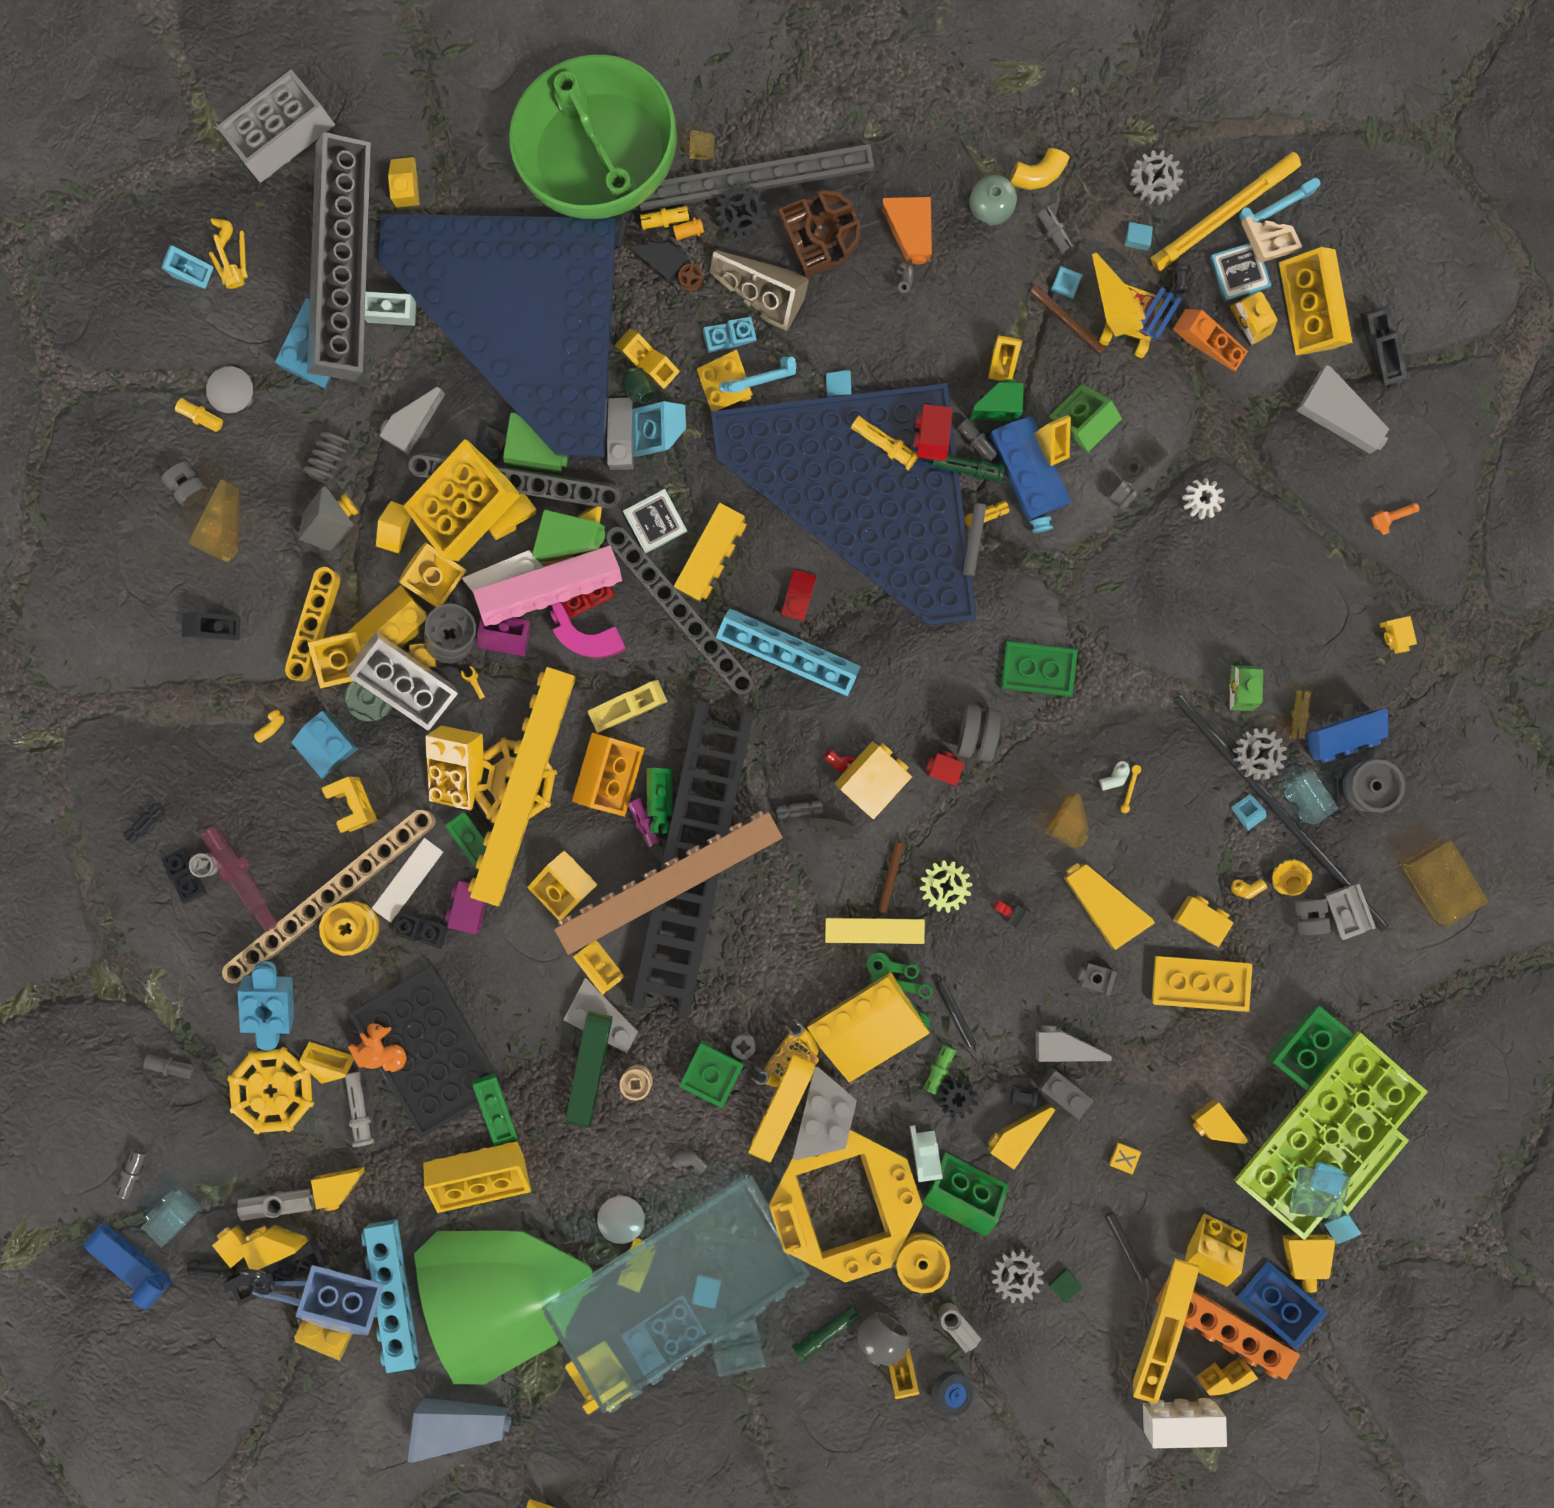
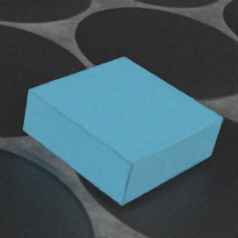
M1060 266L1051 291L1073 299L1082 274Z

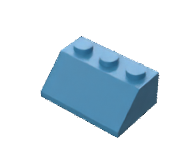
M306 298L275 363L282 369L325 389L331 377L307 373L310 299Z

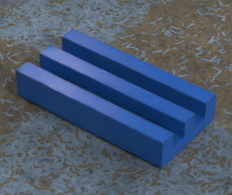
M1161 287L1145 313L1146 319L1142 320L1143 329L1139 330L1156 341L1182 300L1180 297H1174L1173 293L1166 292V289ZM1160 298H1165L1149 327H1144ZM1168 303H1173L1157 332L1154 333L1152 330Z

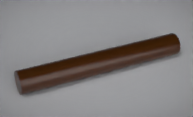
M895 842L877 910L879 912L887 913L904 847L903 843Z

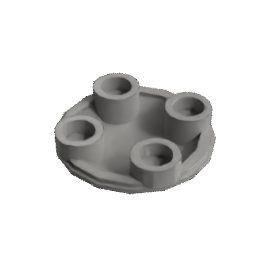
M233 366L222 367L209 377L206 385V395L210 404L219 412L236 413L252 404L253 383L249 375L242 369Z
M619 1194L608 1199L601 1206L598 1212L597 1224L600 1232L607 1240L613 1243L625 1244L633 1241L640 1235L644 1228L645 1213L637 1201Z

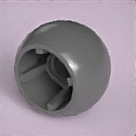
M876 1312L869 1315L858 1329V1346L862 1350L863 1357L874 1365H894L905 1356L909 1348L910 1337L906 1328L897 1320L884 1313Z

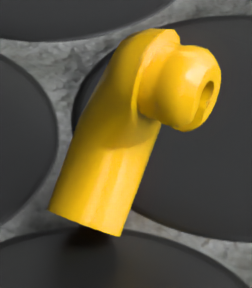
M279 710L269 713L268 719L271 722L254 733V737L259 743L274 735L284 723V715L281 716Z

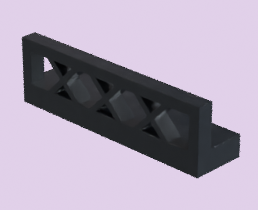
M315 1238L303 1245L296 1253L261 1268L259 1271L274 1275L275 1282L278 1281L279 1277L283 1279L281 1281H295L310 1273L312 1266L303 1263L306 1256L315 1253L319 1263L314 1266L323 1268L328 1264ZM290 1263L297 1266L295 1274L292 1276L281 1273L282 1268ZM238 1273L222 1283L225 1293L232 1291L238 1306L259 1297L252 1294L254 1287L251 1294L246 1297H242L238 1288L246 1283L252 1285L253 1277Z

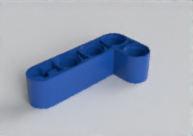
M99 1224L83 1244L91 1255L135 1290L130 1296L131 1300L142 1309H149L172 1284L171 1278L108 1225Z

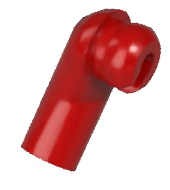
M832 749L827 750L823 755V758L838 772H845L856 760L853 756H838Z

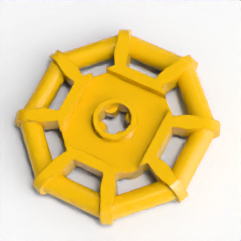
M506 737L501 738V741L483 752L475 799L489 820L492 819L495 809L500 808L502 800L499 799V795L503 785H508L506 779L510 777L506 775L510 763L515 764L516 758L510 757V750H515L518 741L509 740ZM503 752L504 758L494 765L488 762V760ZM549 762L543 776L545 780L542 795L537 794L535 800L537 803L533 806L530 818L546 807L549 808L551 806L550 799L557 771L552 768ZM484 767L489 769L487 784H481ZM489 790L496 800L492 806L482 791Z
M282 1047L281 1049L255 1051L252 1049L248 1051V1055L235 1071L228 1075L227 1080L229 1081L231 1109L229 1110L231 1114L234 1113L252 1128L255 1134L259 1135L262 1132L274 1131L290 1132L294 1130V1126L307 1110L314 1105L312 1100L311 1072L306 1070L300 1064V1061L288 1052V1048ZM277 1059L276 1065L263 1066L262 1060ZM285 1062L297 1072L296 1075L293 1076L285 1071L283 1067ZM253 1064L256 1068L255 1073L249 1079L242 1077ZM300 1079L302 1096L297 1095L296 1081ZM269 1084H272L273 1088H277V1092L273 1094V1097L266 1093ZM239 1085L246 1086L247 1100L243 1102L240 1100ZM293 1102L300 1104L289 1116L286 1111ZM250 1105L253 1111L260 1114L258 1120L244 1108ZM267 1115H280L281 1121L266 1122Z

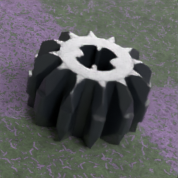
M953 1077L951 1078L952 1085L950 1087L946 1082L942 1084L946 1091L938 1090V1095L944 1098L939 1099L937 1102L938 1105H945L942 1109L944 1114L951 1110L950 1117L954 1119L957 1112H959L961 1119L965 1118L963 1111L967 1110L969 1114H972L973 1110L969 1106L978 1105L976 1100L971 1099L978 1096L977 1091H971L974 1086L971 1082L965 1085V1079L961 1078L959 1084H957ZM956 1093H959L960 1096L964 1095V1097L960 1098V1103H956L955 1100L952 1101Z

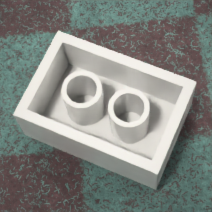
M1200 1398L1198 1402H1189L1186 1399L1164 1402L1159 1399L1157 1404L1151 1402L1143 1403L1144 1433L1153 1448L1227 1447L1226 1416L1215 1401L1208 1398Z

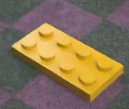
M1155 956L1151 1003L1155 1005L1249 1012L1252 964Z

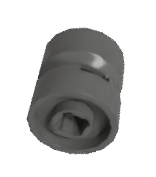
M187 462L174 465L161 477L162 482L169 491H175L174 497L181 507L193 505L203 498L208 491L199 478H194L195 472Z
M1327 898L1295 901L1296 915L1301 918L1297 921L1299 935H1318L1331 932L1330 920L1325 917V914L1328 912ZM1317 911V916L1308 917V912Z

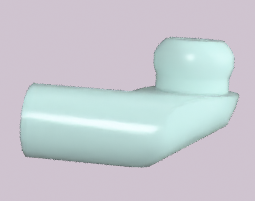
M1125 761L1118 762L1111 777L1099 779L1102 791L1124 785L1130 773L1128 763Z

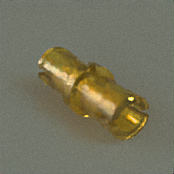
M1296 690L1294 711H1291L1293 722L1290 738L1297 739L1299 729V740H1305L1307 719H1310L1311 714L1308 711L1312 692L1305 691L1304 700H1302V690Z

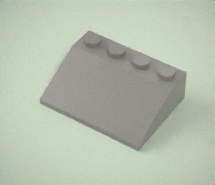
M291 69L216 127L261 183L302 150L308 148L323 132L327 133L335 124L321 104Z

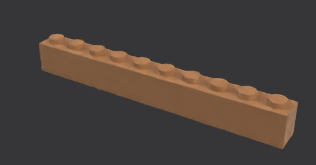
M763 811L754 814L750 817L752 822L744 826L740 822L729 828L730 834L724 837L718 834L707 840L708 846L700 849L698 845L686 852L688 857L680 861L676 857L665 863L666 869L660 872L654 869L643 875L644 881L636 884L634 880L624 885L622 893L615 896L614 892L602 897L600 905L594 907L591 903L580 909L581 915L572 919L571 915L558 921L559 927L554 930L567 954L569 955L782 839L783 837L770 813L764 814Z

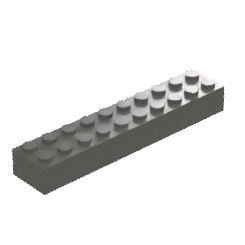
M326 132L321 134L315 148L307 373L355 381L363 373L371 142Z

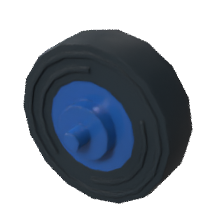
M949 1371L940 1375L934 1382L931 1399L934 1407L940 1413L949 1417H957L965 1413L971 1406L974 1389L971 1381L965 1375L956 1371Z

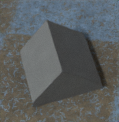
M326 486L321 488L302 513L299 540L332 551L354 524Z

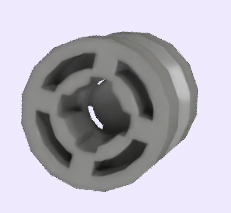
M212 853L196 854L189 862L191 873L197 877L212 876L218 872L220 867L218 857Z

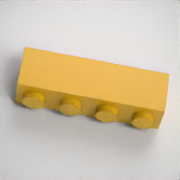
M721 503L718 504L674 585L677 591L698 602H701L702 598H708L713 588L710 586L713 578L718 579L724 568L721 565L725 556L728 558L731 556L736 546L732 544L736 536L741 537L747 526L744 523V515Z

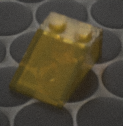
M221 479L188 544L218 559L229 562L238 551L239 488Z

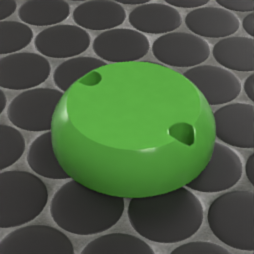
M610 55L579 56L561 62L541 74L520 98L512 117L509 134L514 164L519 176L532 194L554 211L581 219H602L617 216L643 203L655 192L667 176L674 160L677 145L674 111L661 84L643 67L632 61Z

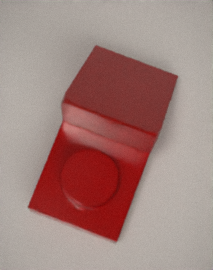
M798 570L793 571L781 616L804 622L817 576Z

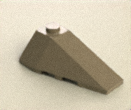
M718 250L713 252L710 274L730 291H736L745 299L743 302L750 307L752 305L761 313L760 317L766 322L787 331L805 299L809 279L789 269Z

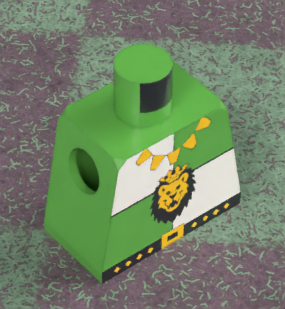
M1230 665L1229 710L1254 711L1262 704L1263 669L1256 666Z

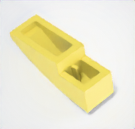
M657 680L589 710L588 714L596 732L599 733L668 701Z

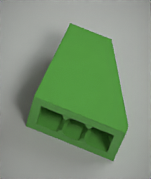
M516 413L510 414L503 457L504 465L561 474L562 466L567 467L568 457L555 455L521 416Z
M544 510L532 557L542 561H550L598 550L600 544L605 539V526L594 521Z

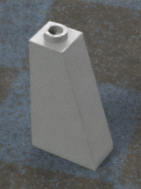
M1326 365L1323 367L1296 411L1369 454L1377 449L1381 450L1388 439L1385 435L1389 428L1330 366Z

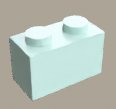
M366 292L365 320L367 323L415 326L416 301L411 294Z

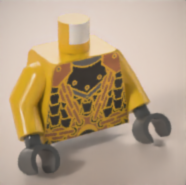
M793 1019L796 1023L794 1028L786 1026L789 1033L765 1065L767 1072L760 1067L756 1068L761 1074L758 1078L752 1077L751 1079L758 1085L766 1084L777 1088L793 1054L815 1064L819 1061L817 1056L819 1049L816 1041L798 1019Z

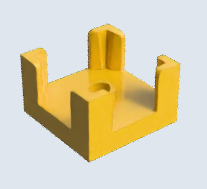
M346 777L322 788L326 798L333 796L342 798L346 796L347 803L353 811L352 815L337 821L340 833L348 830L353 832L378 821L359 777Z

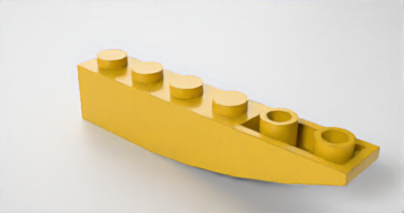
M1176 1258L1174 1260L1133 1378V1397L1154 1404H1157L1186 1319L1199 1265Z

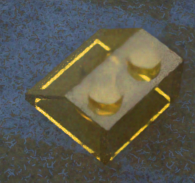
M1068 793L1044 833L1070 849H1077L1078 846L1082 847L1089 836L1086 834L1089 828L1081 795L1078 793Z

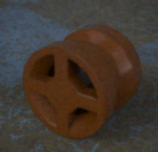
M686 264L680 268L678 278L681 287L687 292L697 291L703 283L700 268L695 264Z

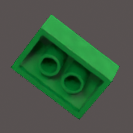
M945 1152L940 1160L943 1179L930 1180L922 1204L986 1237L998 1223L1009 1185Z

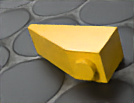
M1047 1103L1003 1127L998 1133L995 1132L988 1141L989 1152L1012 1169H1015L1055 1109Z

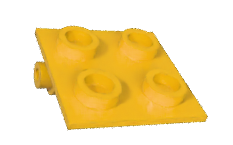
M737 350L697 368L711 412L719 411L741 400L745 402L751 399L753 394L750 387L736 393L721 392L719 390L721 382L747 378Z

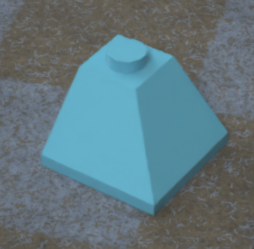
M663 401L632 409L633 456L638 457L669 450L686 429L685 405Z

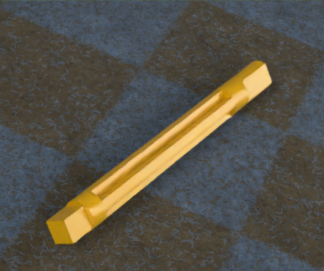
M1295 152L1288 154L1260 175L1258 179L1174 242L1168 244L1150 259L1153 267L1158 271L1163 270L1179 258L1181 254L1301 166L1299 156Z

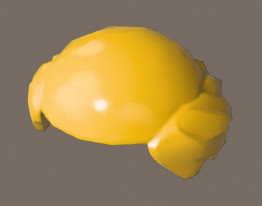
M1296 859L1285 860L1274 868L1272 875L1274 889L1281 894L1291 896L1300 895L1306 891L1312 880L1311 870L1306 864Z

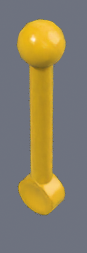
M1134 765L1131 768L1133 774L1125 802L1121 806L1123 813H1128L1130 810L1129 802L1136 777L1141 772L1139 765Z

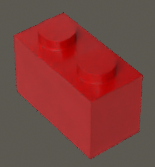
M923 404L922 414L917 413L915 428H920L919 433L915 432L913 446L918 447L917 457L946 461L950 439L951 407Z

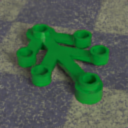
M881 952L873 953L867 960V969L872 974L871 984L889 972L904 973L909 979H914L919 974V967L916 964L910 963L907 965L891 962L889 957ZM874 962H882L883 967L880 969L876 968ZM910 967L915 968L916 974L910 975L907 969ZM896 979L903 992L916 993L924 999L930 998L933 994V987L929 983L918 984ZM923 987H928L930 989V993L923 994L921 989ZM909 999L910 1003L920 1016L921 1020L924 1021L925 1026L928 1029L931 1022L930 1017L924 1012H918L916 1007Z

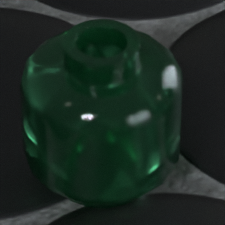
M643 368L628 369L621 382L622 389L634 403L644 404L655 396L656 382Z

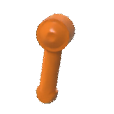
M1417 503L1391 512L1379 511L1371 517L1374 529L1381 531L1385 535L1390 533L1389 527L1392 521L1419 512L1420 508Z

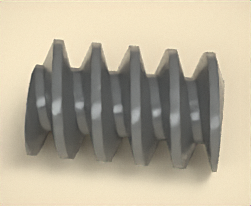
M321 432L320 436L325 441H316V445L320 450H312V454L316 458H308L307 460L312 467L304 466L303 470L311 478L330 486L325 479L334 478V475L329 470H338V467L333 462L343 460L338 455V452L346 453L347 450L342 444H350V442L333 433Z

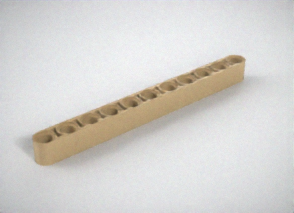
M429 810L413 812L223 967V978L229 983H238L242 981L243 976H251L253 968L257 964L251 959V952L253 950L259 953L260 958L258 962L272 959L320 920L330 907L341 903L431 830L436 822L434 814ZM421 814H425L428 818V824L425 827H421L418 824V817ZM402 829H406L409 832V839L406 842L401 841L399 838V833ZM384 844H387L391 849L388 857H384L381 854V847ZM365 859L372 863L370 872H366L362 868V863ZM347 874L353 878V885L351 887H347L344 884V877ZM328 889L333 891L335 896L332 902H328L325 898V893ZM309 905L314 906L316 909L314 917H310L307 914L306 909ZM290 920H294L297 924L295 932H291L288 928ZM271 935L276 936L278 939L276 948L271 946L269 942ZM234 965L238 966L241 970L239 978L235 977L232 973Z

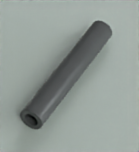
M975 503L963 568V575L966 576L975 575L986 512L985 504Z

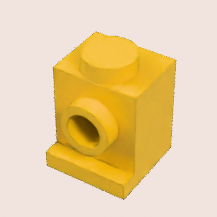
M1411 616L1379 623L1380 628L1385 627V642L1390 646V650L1394 649L1395 654L1410 651L1409 646L1417 644Z

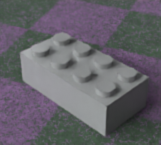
M377 631L347 669L349 678L428 731L458 694L452 683Z

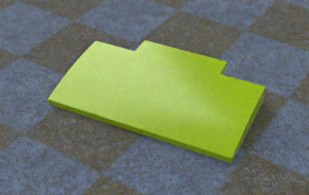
M1357 1032L1234 1181L1305 1240L1334 1204L1348 1214L1408 1143L1409 1140L1397 1128L1428 1091L1363 1034ZM1317 1162L1334 1165L1346 1173L1339 1194H1333L1309 1185Z

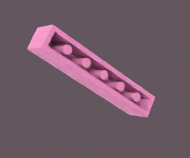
M607 546L473 590V594L485 626L499 624L503 620L512 617H520L536 609H544L548 605L557 602L568 601L572 597L581 594H589L605 586H613L617 582L622 581L612 548Z

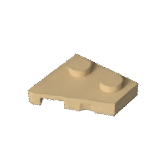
M1246 217L1241 222L1260 263L1298 252L1302 248L1293 226L1286 224L1278 225L1275 222L1266 220L1263 223L1254 222L1252 217Z

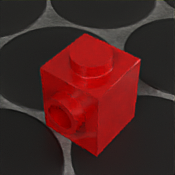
M942 751V754L936 753L935 757L930 756L926 770L929 771V777L957 786L965 763L955 760V754Z

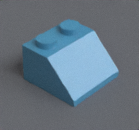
M321 711L304 725L291 742L322 779L359 749L334 717L326 711Z

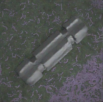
M820 800L812 801L809 804L804 802L790 804L788 807L786 805L776 807L777 818L779 819L787 818V816L797 817L823 812Z

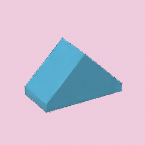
M170 245L161 268L173 278L206 289L214 267Z

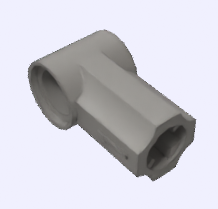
M943 1304L938 1311L942 1327L951 1334L965 1353L972 1351L978 1346L981 1337L963 1317L955 1304ZM950 1313L956 1315L952 1321L944 1320L945 1316Z

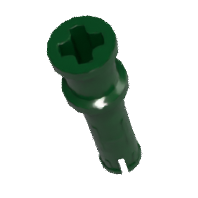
M947 455L946 461L931 459L930 462L931 467L970 474L976 480H981V478L993 480L996 484L1001 483L1005 470L1004 463L985 462V459L982 458L974 461ZM947 462L962 464L963 466L948 464Z
M851 1305L820 1330L809 1332L807 1338L799 1344L794 1343L792 1347L799 1359L805 1364L807 1358L818 1350H824L825 1343L861 1317L854 1306Z

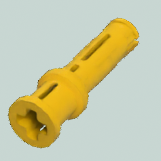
M858 416L852 424V430L886 451L890 459L895 458L906 466L905 469L908 471L918 459L917 451L914 452L903 444L904 441L891 438L861 416Z

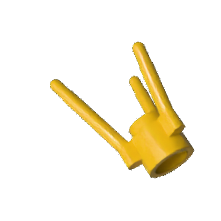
M241 230L239 232L240 269L237 265H229L219 237L215 234L213 237L224 268L222 269L213 252L210 251L209 256L221 277L223 285H226L227 289L243 286L245 284L244 279L248 278L244 231Z

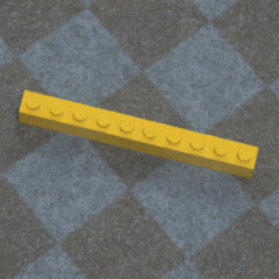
M548 667L545 672L541 671L537 685L540 686L538 695L533 694L529 708L533 710L530 718L526 717L524 720L522 731H525L523 740H518L514 753L518 755L515 764L510 763L506 776L510 777L508 785H503L499 799L502 800L500 809H495L491 822L495 824L492 832L488 831L483 845L487 846L485 854H480L476 868L479 869L477 878H472L468 891L472 892L470 898L495 906L501 905L576 679L573 675Z

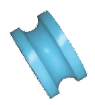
M1051 517L1030 521V525L1034 527L1032 533L1052 530L1053 525L1049 523Z

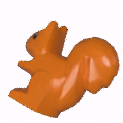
M371 1023L367 1027L369 1036L361 1032L362 1043L357 1046L354 1044L348 1046L360 1068L375 1069L383 1066L385 1071L395 1072L402 1069L406 1063V1053L401 1046L392 1044L384 1047L381 1039L391 1031V1027H383L379 1024Z

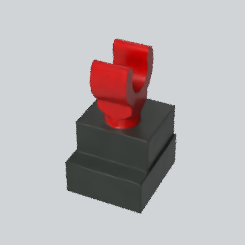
M999 900L993 906L995 910L1009 917L1006 921L1008 924L1022 933H1025L1035 916L1018 905L1012 909Z

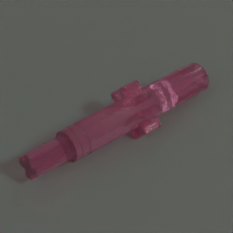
M211 827L204 831L201 837L221 867L218 875L223 883L229 881L250 912L254 913L265 932L274 929L278 923L268 910L267 903L248 875L249 864L245 858L238 859L217 827Z

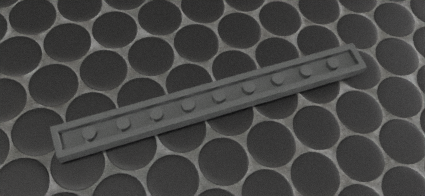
M867 144L663 180L655 192L640 204L641 211L724 197L723 191L726 190L731 193L732 185L737 190L740 189L741 184H744L746 191L751 186L754 187L753 191L872 171L874 170L871 146Z

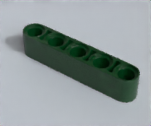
M588 1011L566 1116V1123L586 1128L591 1126L613 1016Z

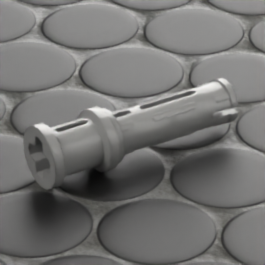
M360 1072L348 1073L345 1079L352 1117L349 1122L354 1138L352 1147L369 1145L374 1143V1139L370 1135L369 1123H371V1119L369 1116H366Z

